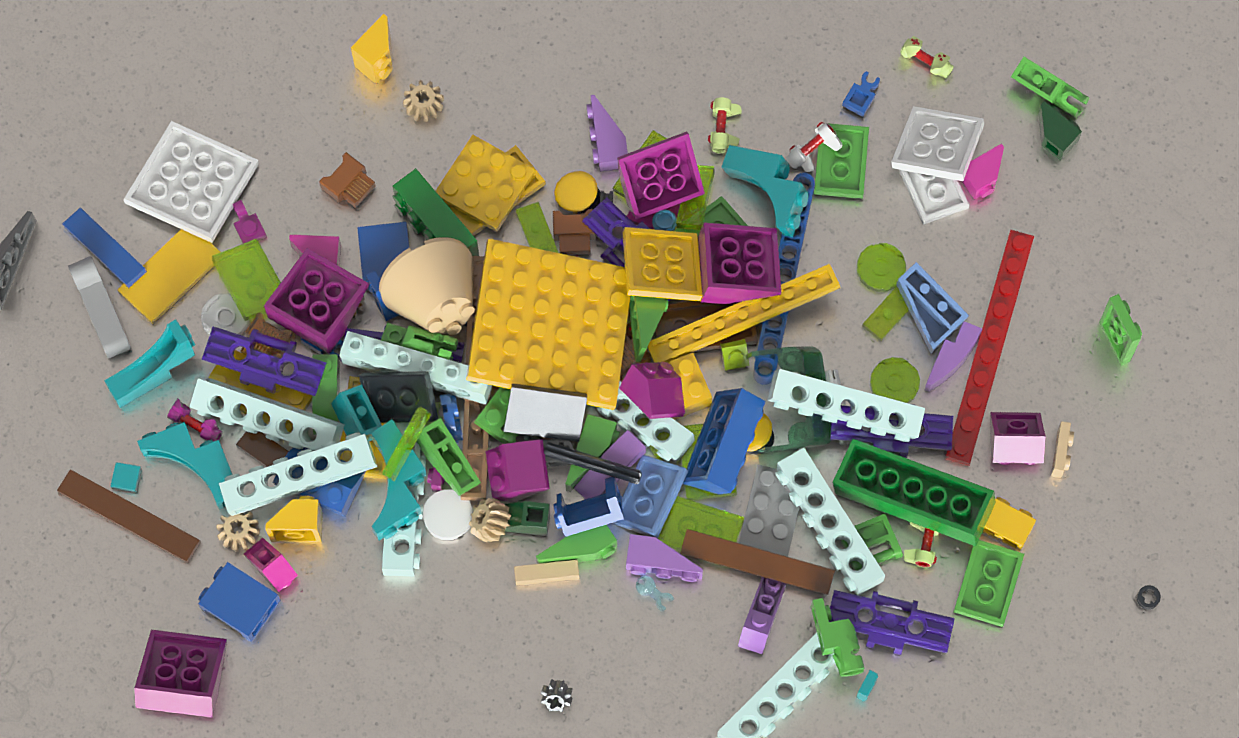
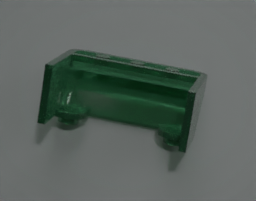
M783 347L752 351L746 354V360L777 356L778 365L782 370L798 372L800 375L826 381L823 356L816 347ZM818 394L816 397L817 404L825 407L826 397L823 394ZM813 413V416L804 415L805 422H798L790 427L788 431L789 444L764 447L759 449V455L825 446L831 442V422L822 420L823 415Z

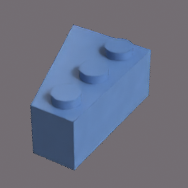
M917 262L898 279L896 285L930 354H932L945 339L952 335L967 320L969 315Z

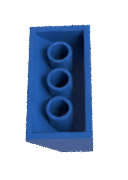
M743 388L717 391L688 463V473L683 484L715 494L731 493L737 485L738 473L746 461V452L754 440V431L758 421L763 416V407L766 401Z

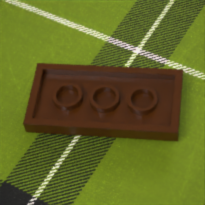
M700 300L668 304V309L663 313L655 330L656 338L739 302L719 304L705 303ZM756 325L697 351L721 349L720 344L744 339L747 345L758 344Z

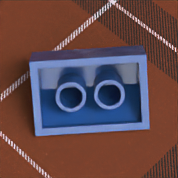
M292 447L285 457L288 460L298 457L297 453L309 448L297 449ZM318 460L316 469L324 470L328 465V460ZM296 467L292 471V478H300L304 472L303 467ZM366 471L296 494V496H312L314 499H318L320 506L346 517ZM278 475L275 476L272 482L275 486L279 483Z

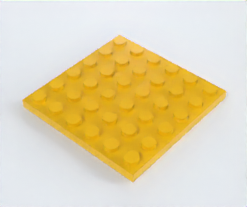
M488 238L466 380L511 389L512 384H521L586 393L587 405L614 410L617 404L630 295H627L625 267Z

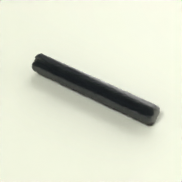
M547 442L544 449L545 456L634 484H639L642 471L551 442Z

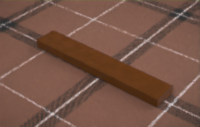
M71 469L57 489L58 493L187 564L201 543L196 537Z
M691 529L686 530L680 552L683 555L829 595L835 570Z

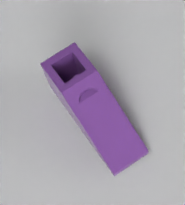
M591 95V104H586L588 119L593 118L594 125L589 127L591 141H596L597 148L592 149L594 164H599L600 172L619 170L617 157L628 154L626 137L596 96Z
M630 534L626 570H631L632 574L646 575V572L655 573L657 577L665 579L671 578V576H679L682 580L689 582L702 579V568L656 537Z
M765 577L761 578L744 623L738 647L763 654L787 583Z

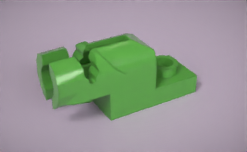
M1026 57L1022 58L1011 76L1014 80L1075 118L1082 112L1069 104L1066 100L1067 97L1071 96L1085 105L1089 101L1088 96Z
M388 322L381 341L453 361L451 351L456 352L458 345L457 338L441 335L437 332L431 333L428 330L411 325L407 329Z
M823 598L812 600L810 607L822 656L834 653L832 657L841 677L853 676L864 672L862 656L855 655L859 652L860 646L851 621L844 619L829 622V620H832L829 605H824Z

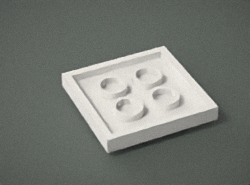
M913 106L891 161L892 168L963 181L984 127V118Z

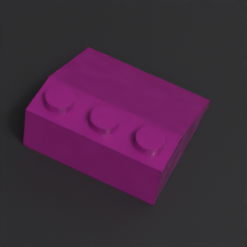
M687 131L617 157L625 199L636 220L705 194Z
M717 223L703 224L698 235L703 294L701 302L729 304L781 294L777 228Z
M306 248L265 303L264 307L268 319L330 354L344 335L369 283Z
M151 629L134 687L136 708L213 717L218 698L227 639Z

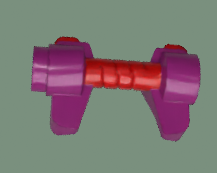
M177 398L169 410L168 419L175 423L185 422L186 425L200 432V437L206 441L212 440L214 442L220 440L223 431L219 430L216 420L205 419L202 423L191 417L189 414L192 410Z

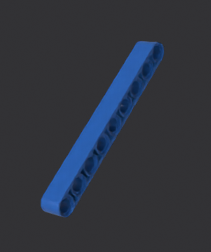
M799 173L793 179V181L800 182L809 187L807 190L808 202L803 207L805 211L801 213L800 225L796 229L800 234L793 237L782 234L778 249L780 275H788L790 280L795 279L797 275L814 193L815 180L808 173ZM792 252L795 254V257L788 259L783 256V253ZM789 311L763 322L753 371L755 381L761 385L772 383L774 371L777 370ZM776 320L781 326L773 328L768 323ZM771 343L776 346V349L767 351L763 346ZM768 367L772 372L765 375L761 374L758 369Z

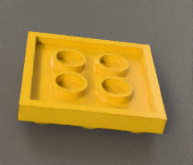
M472 134L435 191L446 204L498 232L534 177L536 169Z
M624 228L623 246L627 295L692 301L701 300L703 294L697 233Z

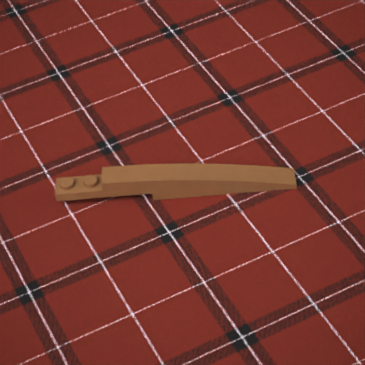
M472 256L474 313L467 321L465 365L469 363L484 256ZM491 391L486 404L464 398L462 453L481 483L462 494L461 500L480 501L487 498L488 466L485 451L489 450V433L474 422L491 400Z

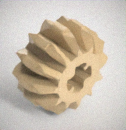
M420 80L417 87L411 83V91L404 92L406 99L403 100V107L407 108V115H414V120L416 121L423 117L424 121L427 122L430 115L436 119V111L443 110L441 103L444 102V95L440 94V87H433V82L431 81L424 85L423 81ZM423 99L428 100L427 102L424 100V103L419 102L420 100L423 102Z
M494 498L481 499L479 505H474V513L470 514L472 516V520L469 522V525L472 527L471 533L485 542L499 541L500 536L505 535L506 527L510 526L508 524V520L511 517L508 514L509 507Z
M244 512L234 516L230 515L228 518L221 515L220 519L224 524L216 525L217 530L220 531L217 537L219 541L224 540L223 546L225 548L232 545L233 551L237 552L239 545H242V548L247 551V542L253 545L256 543L253 536L260 535L259 529L256 528L259 522L257 519H252V512H247L245 515ZM237 526L238 529H240L241 526L243 531L241 533H238V531H236L235 534L233 529Z

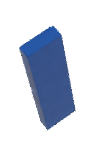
M81 207L62 223L65 229L128 288L147 272L130 253Z

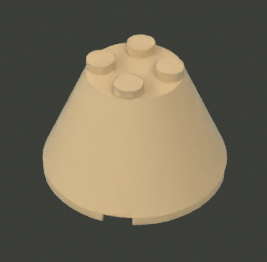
M453 238L429 239L423 241L425 245L412 251L410 248L406 249L389 264L381 277L379 291L383 303L395 313L431 333L456 335L461 331V326L474 313L473 257L467 246L459 240Z

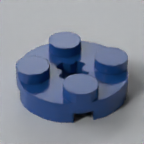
M450 393L440 395L445 426L455 442L459 443L458 441H463L460 418L454 419V417H459L456 396L450 395Z

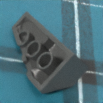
M30 211L25 213L0 243V309L3 308L36 224V219Z

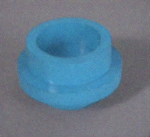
M661 210L653 216L652 224L655 230L674 231L677 226V218L673 212Z

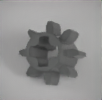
M551 679L549 686L543 685L541 704H545L549 711L563 712L565 705L571 706L573 688H568L564 680L554 681Z

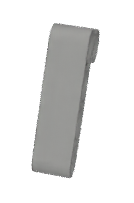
M89 256L68 265L108 359L130 350L129 341L92 257Z

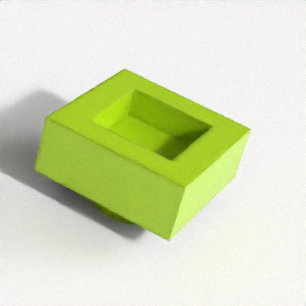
M745 339L720 344L725 370L750 366Z

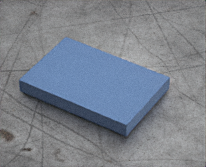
M643 455L635 468L642 471L639 484L629 482L622 496L624 519L612 523L658 538L688 470L685 467Z

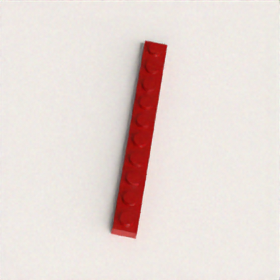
M1010 229L953 429L952 450H947L946 460L970 466L1032 247L1033 235Z

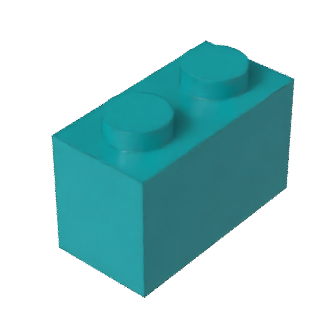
M362 384L340 392L331 402L339 422L344 424L343 430L346 436L360 433L361 435L365 434L369 441H372L371 432L382 425Z

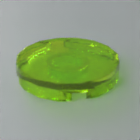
M888 243L867 246L860 253L857 261V274L860 281L867 288L877 292L896 288L898 279L906 272V262L902 252Z
M891 357L884 359L871 373L870 388L872 394L909 403L914 400L919 391L920 377L918 370L903 358Z

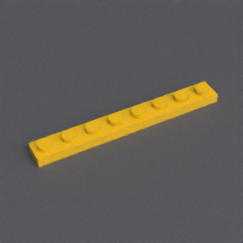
M827 264L781 284L780 295L739 302L650 341L647 348L654 363L662 361L668 363L840 289V284L831 265Z

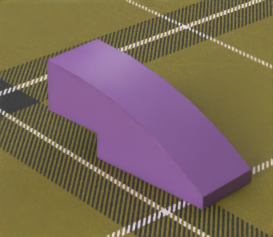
M964 321L955 343L945 339L924 391L930 392L943 384L964 364L973 351L981 335L982 328Z
M627 430L600 458L631 467L646 453V446ZM589 470L574 487V490L584 499L605 494V479L611 476Z

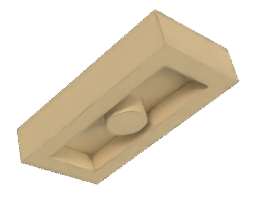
M1061 421L1058 427L1051 473L1053 477L1061 478L1064 470H1069L1071 456L1067 455L1068 446L1072 447L1074 432L1070 431L1071 423Z

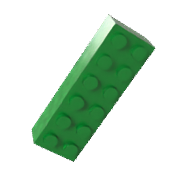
M852 439L832 482L835 494L973 546L977 545L996 503L994 490Z

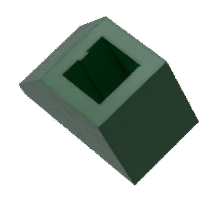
M1044 101L1038 113L1041 146L1061 161L1079 141L1082 131L1076 122L1067 120L1061 115L1057 107L1049 105Z
M520 501L505 504V506L509 507L508 514L511 515L508 520L510 526L506 527V532L548 535L549 503Z

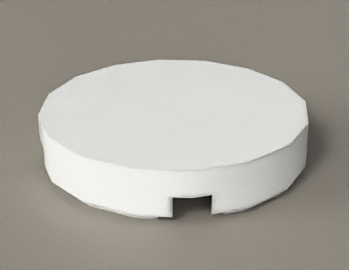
M231 293L218 294L209 299L202 308L201 322L208 336H210L213 326L243 336L250 327L251 314L248 305L241 297Z
M441 490L427 499L423 507V521L434 537L441 540H454L465 534L470 528L469 522L472 520L470 514H473V509L469 500H461V495L458 496L454 490Z

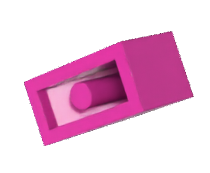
M1002 143L970 161L962 183L973 199L980 196L984 198L994 191L1004 150Z
M289 236L291 247L299 256L308 248L340 266L341 242L339 236Z
M263 537L243 553L265 580L278 592L288 587L293 579L298 576L284 556Z

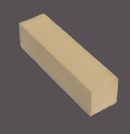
M578 560L514 566L516 586L579 579Z

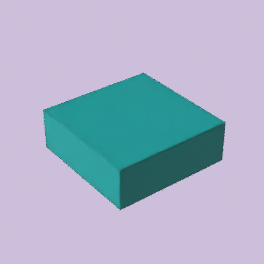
M116 462L110 485L111 488L137 492L142 470L141 466Z
M869 670L857 693L858 699L862 701L867 700L878 679L877 673Z

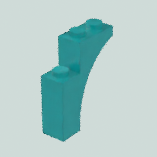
M729 145L721 166L729 177L748 181L764 190L769 195L774 206L776 227L784 236L793 237L795 229H798L800 225L802 209L808 202V191L800 182L785 180L790 172L788 162L779 154Z
M176 319L168 323L161 337L148 351L126 368L104 380L120 408L172 379L169 370L195 356L192 349L195 343L185 324L180 326Z
M393 420L371 432L372 440L382 454L388 471V492L385 504L378 518L371 526L373 533L379 541L383 538H391L398 532V528L405 524L407 526L411 525L419 519V515L422 514L420 505L408 487L419 485L427 475L425 467Z
M184 422L181 424H170L166 427V430L158 433H147L142 436L141 440L137 441L144 457H163L189 467L207 484L219 510L226 507L219 483L225 482L224 478L233 474L219 440L214 442L212 440L205 441L200 444L199 448L195 449Z

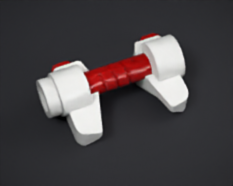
M820 122L815 129L817 135L804 146L793 145L790 148V153L786 160L794 169L802 166L806 172H813L815 166L812 161L811 152L822 143L835 151L842 147V142L837 137L835 130L827 122Z

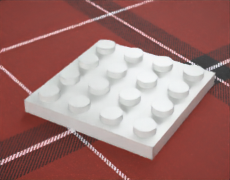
M171 121L125 196L124 202L129 206L213 243L233 209V203L239 199L259 163L257 159Z

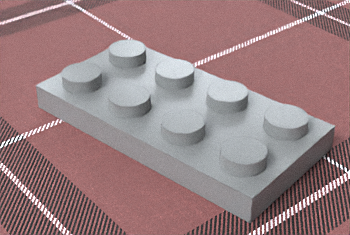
M757 465L739 543L788 557L800 506L796 507L789 496L791 491L787 485L783 486L776 476L777 469ZM803 476L794 479L798 485H805L806 478Z

